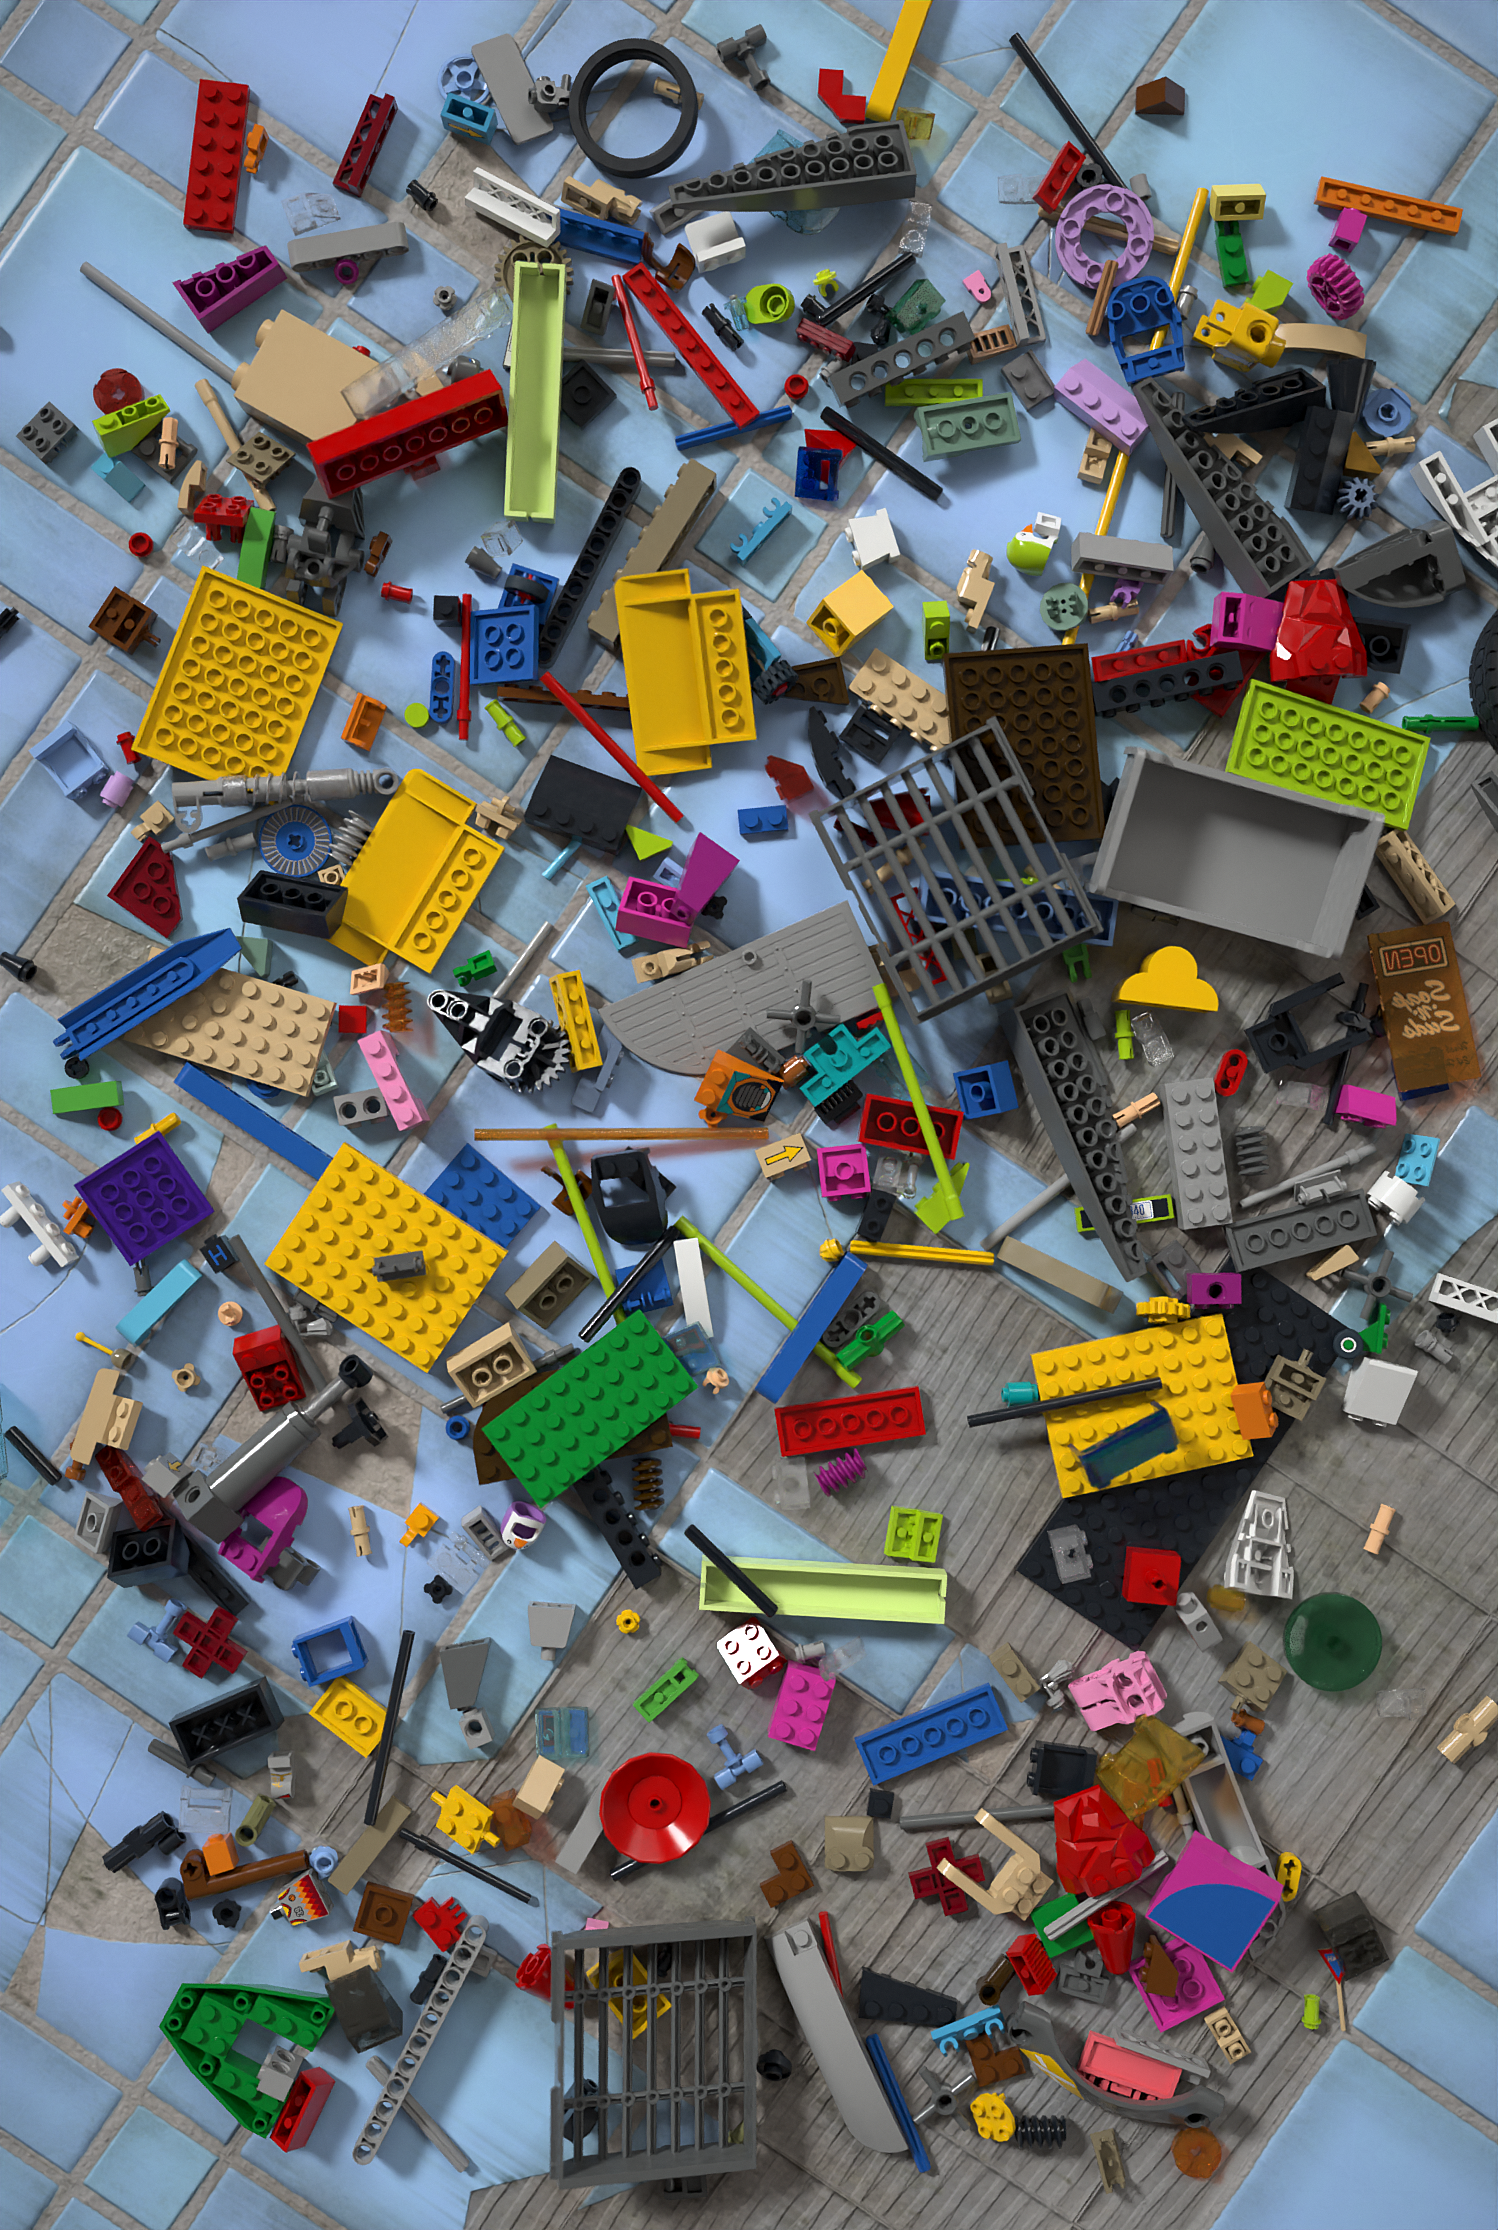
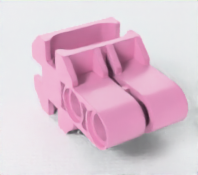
M1145 1651L1131 1653L1129 1659L1121 1661L1120 1658L1115 1659L1102 1667L1101 1670L1080 1677L1068 1685L1078 1707H1082L1080 1711L1091 1731H1097L1116 1723L1130 1724L1135 1722L1137 1716L1144 1713L1146 1717L1154 1715L1164 1708L1165 1702L1163 1699L1167 1698V1693Z

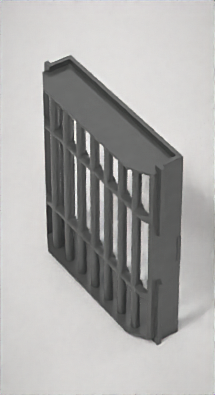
M995 716L987 720L985 726L818 812L816 809L808 813L846 890L853 891L859 903L858 907L871 933L875 935L879 943L876 950L915 1026L1104 931L1065 853L1058 852L1032 800L1034 792ZM990 734L993 735L1013 775L1003 782H1000L979 741ZM971 745L991 785V788L980 794L977 793L957 753ZM946 757L949 758L969 798L958 805H955L934 764ZM923 769H926L947 810L935 817L932 816L912 776ZM902 780L924 821L912 829L890 789V786ZM1017 785L1061 869L1050 876L1047 875L1005 792ZM879 792L882 793L902 833L891 840L887 839L867 799ZM995 796L1002 806L1039 879L1038 882L1025 888L983 805L984 802ZM858 803L879 843V846L867 852L845 811ZM972 808L975 809L1017 892L1005 899L1002 898L961 817V814ZM834 815H837L857 855L856 858L844 864L823 824V821ZM949 820H952L994 903L980 911L938 828L939 825ZM928 831L972 915L960 922L957 921L916 840V837ZM904 843H907L949 926L936 934L893 850ZM883 854L927 938L915 945L912 944L871 862ZM860 866L863 867L904 948L903 951L891 957L848 872ZM1066 879L1089 925L1076 932L1053 886ZM1043 890L1067 935L1066 938L1056 943H1053L1031 899V896ZM1019 902H1022L1045 947L1032 955L1008 910L1009 907ZM998 913L1022 960L1008 966L985 921ZM974 925H977L999 969V972L987 978L963 933L964 930ZM953 936L977 983L963 989L941 945V942ZM929 948H932L955 993L943 1000L940 999L918 956L919 953ZM907 959L910 960L932 1006L918 1012L895 967Z
M745 1916V1921L710 1920L580 1930L563 1934L562 1931H551V2021L555 2023L554 2086L550 2089V2180H556L559 2190L756 2169V2063H758V2028H756L757 1925L755 1924V1916ZM744 1936V1976L729 1977V1937ZM719 1938V1978L705 1979V1939ZM695 1940V1980L681 1981V1941ZM671 1942V1982L657 1983V1943ZM647 1944V1984L633 1985V1945ZM623 1946V1986L609 1987V1947ZM599 1948V1988L584 1990V1949ZM575 1949L574 1990L565 1991V1950ZM744 1987V2081L728 2083L729 1989ZM719 1989V2084L705 2085L706 1990ZM695 1991V2086L681 2087L682 1992ZM671 1993V2088L656 2089L658 1994ZM647 1995V2090L632 2092L634 1996ZM623 1997V2093L608 2094V2000L610 1998ZM599 1999L598 2095L583 2096L584 2002L586 2000ZM574 2001V2097L564 2098V2002ZM744 2092V2144L728 2142V2096L730 2093ZM719 2094V2142L704 2143V2100L707 2095ZM686 2097H695V2144L680 2146L681 2100ZM671 2099V2147L656 2148V2103L658 2100ZM647 2101V2149L632 2151V2105L634 2102ZM622 2104V2152L608 2153L609 2105ZM598 2106V2154L583 2156V2110L585 2107ZM564 2109H574L573 2158L563 2161Z

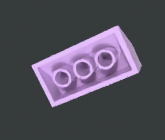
M1086 358L1072 366L1054 387V399L1127 456L1131 455L1150 432L1149 425L1143 416L1136 397Z

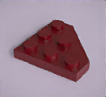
M149 836L107 896L165 938L170 939L183 920L172 851L164 854L161 843Z

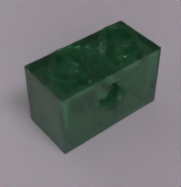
M928 278L917 279L885 317L903 338H908L924 330L927 322L940 313V307L946 300Z

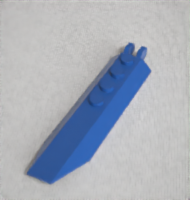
M231 928L175 943L58 1018L57 1020L66 1028V1032L54 1039L55 1047L63 1046L69 1041L73 1043L72 1046L61 1052L62 1060L69 1059L78 1053L80 1061L86 1059L202 985L242 949Z

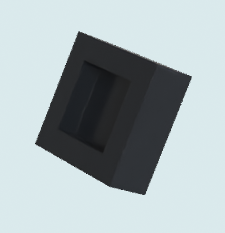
M854 342L856 351L852 356L851 365L877 353L878 345Z
M870 1788L866 1814L868 1816L891 1819L894 1792Z

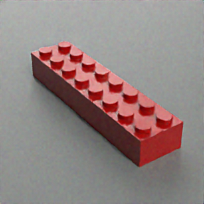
M488 369L307 443L306 445L318 480L329 499L507 426L508 413L503 390L491 369Z

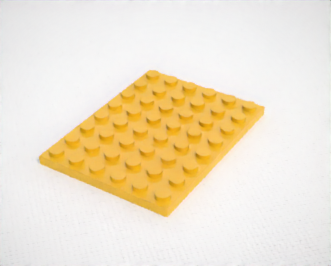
M202 565L131 750L208 781L231 775H246L247 778H254L256 774H259L260 777H268L269 773H272L273 776H281L282 772L287 773L343 628V623ZM269 801L268 804L273 805L275 801Z
M344 1142L264 1265L428 1373L509 1251L347 1142ZM423 1250L427 1275L378 1282L377 1276H373L374 1258Z
M1220 1312L1178 1321V1324L1160 1325L1030 1354L1040 1401L1160 1377L1162 1382V1389L1043 1413L1062 1498L1253 1456L1250 1439H1242L1230 1397L1233 1389L1238 1384L1223 1315Z

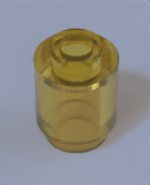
M1214 1584L1213 1588L1208 1590L1207 1602L1214 1609L1232 1613L1236 1611L1241 1612L1245 1605V1593L1225 1589L1224 1585Z

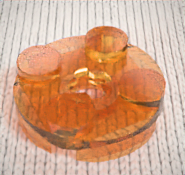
M1190 2127L1184 2131L1180 2130L1172 2141L1171 2151L1175 2164L1185 2175L1206 2179L1218 2167L1222 2156L1221 2145L1214 2133L1207 2127ZM1197 2146H1199L1201 2154L1194 2156L1191 2150H1196Z

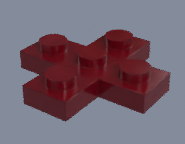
M220 1606L215 1609L207 1624L187 1611L172 1633L192 1646L181 1666L201 1679L206 1675L213 1662L234 1674L248 1653L247 1650L228 1638L239 1619Z
M949 1837L926 1842L931 1866L908 1872L915 1899L939 1893L945 1916L967 1911L968 1906L963 1890L937 1869V1866L945 1858L955 1868L958 1867L974 1881H985L979 1854L955 1860Z

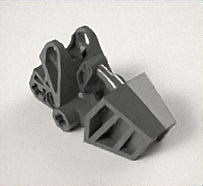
M317 477L303 497L299 521L301 525L305 526L302 536L291 534L288 540V561L285 577L290 578V581L286 588V595L288 601L303 607L308 589L307 584L313 587H326L322 596L323 613L337 617L344 596L347 574L351 571L360 573L364 563V551L353 549L356 538L365 540L363 494L361 487L329 499ZM330 524H334L336 528L342 530L335 558L331 557L330 533L326 532Z

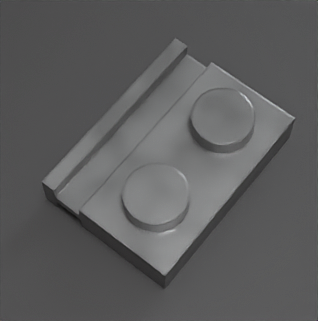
M1031 349L1026 354L1019 356L1001 368L1000 372L1026 412L1045 401L1052 394L1054 395L1055 385Z

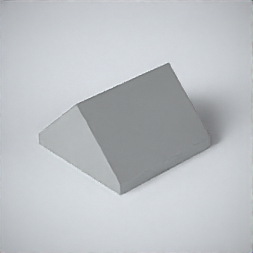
M86 1491L73 1538L96 1554L105 1552L111 1547L113 1532L116 1530L124 1500Z

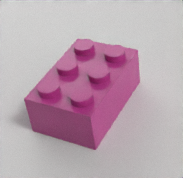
M629 876L617 913L616 931L687 948L694 922L689 926L670 912L677 888Z
M788 1659L767 1728L768 1737L815 1751L835 1686V1673Z

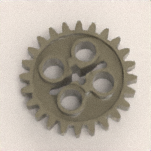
M519 235V243L511 239L512 248L504 246L505 255L498 254L500 263L495 264V270L499 273L494 274L495 281H498L496 284L497 290L502 291L501 297L503 300L508 298L507 303L509 307L513 306L515 261L525 260L531 262V254H535V263H538L540 275H544L543 265L540 264V261L544 258L551 260L549 264H565L567 271L566 294L570 295L571 292L568 286L574 284L573 278L570 277L574 275L573 268H570L572 265L571 258H566L568 256L567 250L560 251V242L554 245L551 243L546 248L529 238L525 240L522 235Z

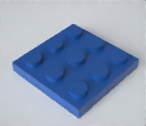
M525 605L471 611L470 685L482 686L538 681V606Z

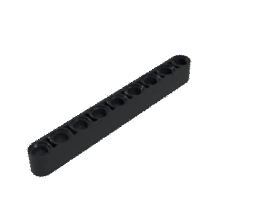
M626 467L620 472L539 635L538 655L542 651H548L551 654L546 661L538 659V667L541 669H549L555 664L641 491V474L634 467ZM628 477L637 479V482L632 486L624 483ZM617 499H624L626 501L625 506L620 508L613 504ZM609 520L615 522L614 528L609 530L603 528L604 522ZM596 542H601L605 545L601 551H594L592 546ZM585 564L594 566L590 573H583L581 568ZM574 586H581L583 588L582 593L579 595L571 594L570 590ZM568 607L572 609V613L568 617H562L559 615L561 609ZM553 629L561 631V635L557 639H551L548 635Z

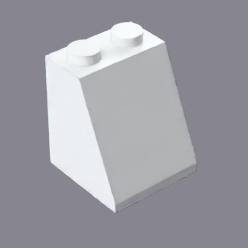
M1359 1355L1357 1358H1354L1342 1410L1349 1413V1418L1363 1421V1418L1366 1417L1372 1419V1423L1386 1427L1387 1423L1396 1425L1418 1371L1403 1365Z

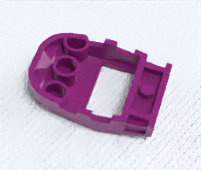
M276 1476L239 1510L243 1519L251 1514L274 1532L263 1552L240 1535L242 1532L240 1528L242 1524H240L222 1541L218 1554L224 1556L242 1570L251 1580L263 1583L265 1579L262 1576L269 1566L275 1568L281 1560L279 1556L285 1547L290 1548L295 1540L292 1537L295 1528L302 1524L307 1513L308 1498L306 1492L289 1478Z

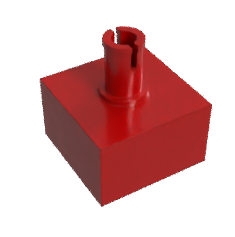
M1127 1546L1122 1588L1123 1597L1129 1602L1176 1606L1181 1556L1177 1552L1170 1550Z

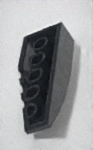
M1298 368L1252 383V388L1246 391L1241 388L1235 391L1234 396L1229 399L1222 397L1216 400V405L1214 406L1205 405L1182 416V422L1193 431L1214 434L1252 433L1290 427L1294 423L1304 421L1307 406L1325 408L1327 387L1303 368Z

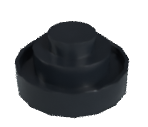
M772 2049L758 2056L756 2070L767 2080L780 2081L790 2077L792 2063L783 2055L782 2051Z

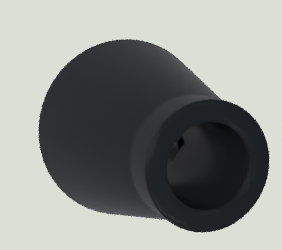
M3 952L0 955V965L18 981L29 982L34 978L37 966L32 960L12 955L8 952Z

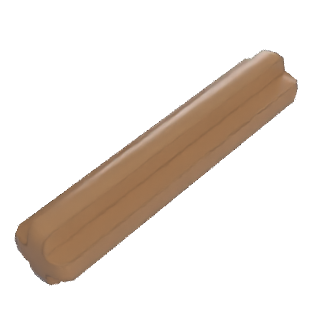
M1107 260L1105 262L1086 328V334L1098 336L1119 266V263L1116 261Z

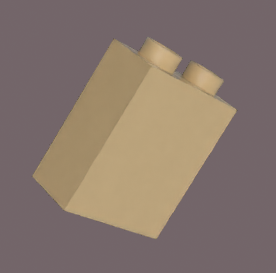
M281 309L275 322L267 319L262 323L255 339V345L260 349L251 365L243 362L238 366L231 382V388L236 391L233 396L244 412L307 446V443L376 416L393 386V381L385 366Z

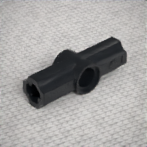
M161 1811L143 1826L139 1825L134 1828L120 1843L102 1856L105 1867L109 1871L116 1873L134 1858L138 1859L143 1856L157 1841L175 1828L172 1817L168 1813Z

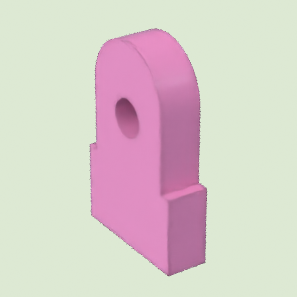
M979 270L962 281L967 291L972 293L978 303L984 304L989 301L991 291Z

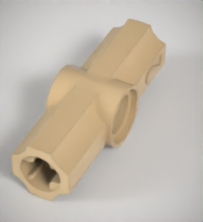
M1486 1696L1470 1714H1463L1457 1719L1453 1727L1454 1730L1437 1749L1455 1764L1471 1746H1478L1486 1739L1487 1730L1498 1720V1705Z

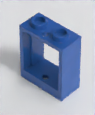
M352 1615L297 1635L292 1641L293 1655L296 1659L299 1658L302 1666L300 1668L301 1677L304 1682L307 1681L309 1687L361 1669L369 1661ZM340 1629L352 1661L317 1673L306 1641Z

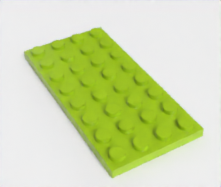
M1251 679L1247 684L1225 772L1335 803L1351 805L1384 814V826L1404 832L1409 827L1431 738Z

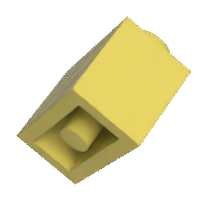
M1261 184L1212 185L1209 212L1214 221L1263 219L1266 193Z

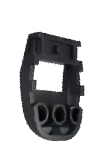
M649 1147L598 1154L591 1158L592 1197L599 1218L607 1235L612 1240L623 1245L633 1246L653 1243L661 1238L667 1230L668 1211L665 1210V1199L667 1197L665 1188L661 1187L657 1167L651 1166L648 1158L650 1153ZM644 1175L649 1201L605 1207L600 1186L601 1180Z

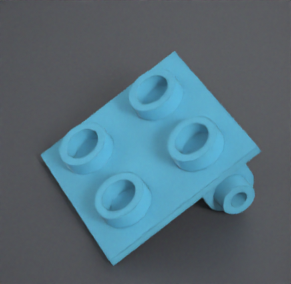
M1405 1133L1395 1176L1408 1184L1429 1187L1440 1139Z

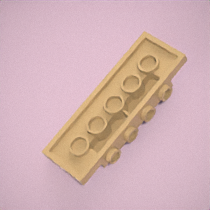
M875 648L848 687V690L871 705L870 710L879 716L884 714L890 718L892 725L898 726L901 730L904 728L911 733L910 737L920 744L925 742L931 746V752H935L950 744L945 695Z

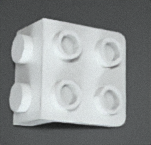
M722 212L685 226V233L699 273L712 271L720 266L736 263L745 258L746 246L743 237L739 238L730 212Z

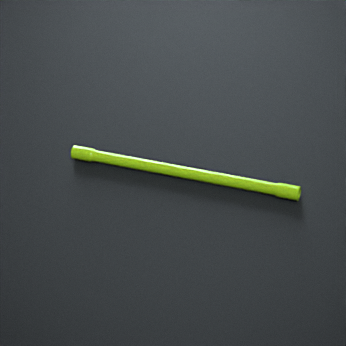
M886 983L873 986L872 989L878 1007L882 1012L945 1197L944 1201L950 1219L953 1221L962 1218L965 1214L959 1196L955 1191L900 1030Z
M554 1123L543 1127V1131L555 1157L601 1285L608 1299L616 1290L566 1155L557 1124ZM622 1304L613 1314L616 1325L627 1319Z
M682 1215L673 1226L687 1239L698 1238L699 1248L791 1332L794 1330L798 1321L703 1236L698 1228ZM820 1341L817 1342L812 1351L830 1366L846 1384L854 1389L862 1378L853 1369L847 1372L838 1362L835 1355Z

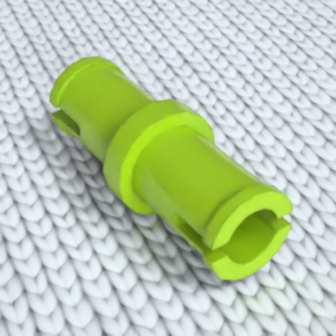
M497 699L491 701L484 708L497 723V729L503 731L513 744V747L519 746L527 739L513 722L515 719L512 715L509 716Z
M1130 1010L1115 1011L1117 1029L1115 1039L1118 1040V1059H1135L1132 1042L1134 1032L1131 1031Z

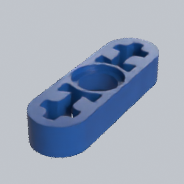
M445 651L438 652L432 659L429 712L432 719L438 724L448 723L453 716L456 663L452 655ZM443 658H446L450 665L445 667V674L450 675V678L446 676L436 677V674L442 675V668L438 665V662H442ZM441 681L449 684V691L446 694L436 692V685ZM435 698L440 700L449 699V702L443 701V708L448 712L443 714L442 718H439L438 714L435 713V710L440 709L439 700L435 701Z

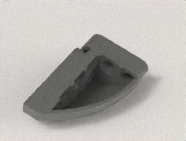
M1435 519L1413 528L1411 533L1409 529L1404 528L1358 551L1333 567L1336 581L1343 590L1368 602L1389 607L1410 608L1435 604L1444 601V597L1466 587V580L1452 528L1447 522Z

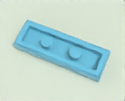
M608 876L586 885L587 891L617 952L639 942L637 936L615 930L617 913L621 902Z

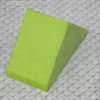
M628 824L626 826V832L641 863L673 848L674 843L671 840Z

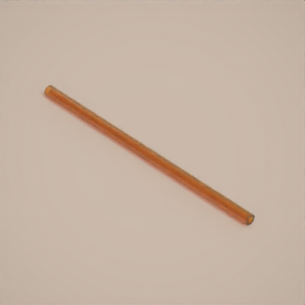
M768 1127L474 1129V1141L767 1140L769 1137Z

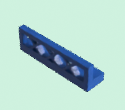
M557 208L560 210V234L552 243L560 242V245L633 266L641 263V248L645 232ZM548 214L549 220L552 221V216Z

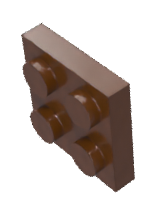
M368 1881L353 1932L399 1945L414 1894Z

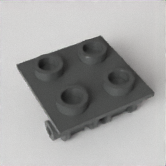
M49 401L22 428L16 437L46 465L48 462L51 463L59 454L54 448L56 447L62 452L63 450L57 445L61 442L67 447L68 445L63 439L69 443L78 435L76 432L79 429Z
M751 1027L726 1051V1053L770 1074H776L781 1069L780 1065L786 1060Z

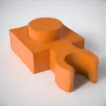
M254 124L253 130L248 133L246 140L249 152L245 158L244 167H247V172L256 174L258 171L259 161L263 159L269 140L265 127Z

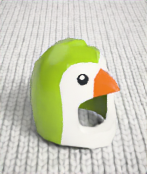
M1030 524L1021 532L1016 533L1013 539L1007 543V559L1020 572L1032 576H1041L1052 545L1057 543L1059 537L1050 535L1047 539L1034 537L1032 524Z

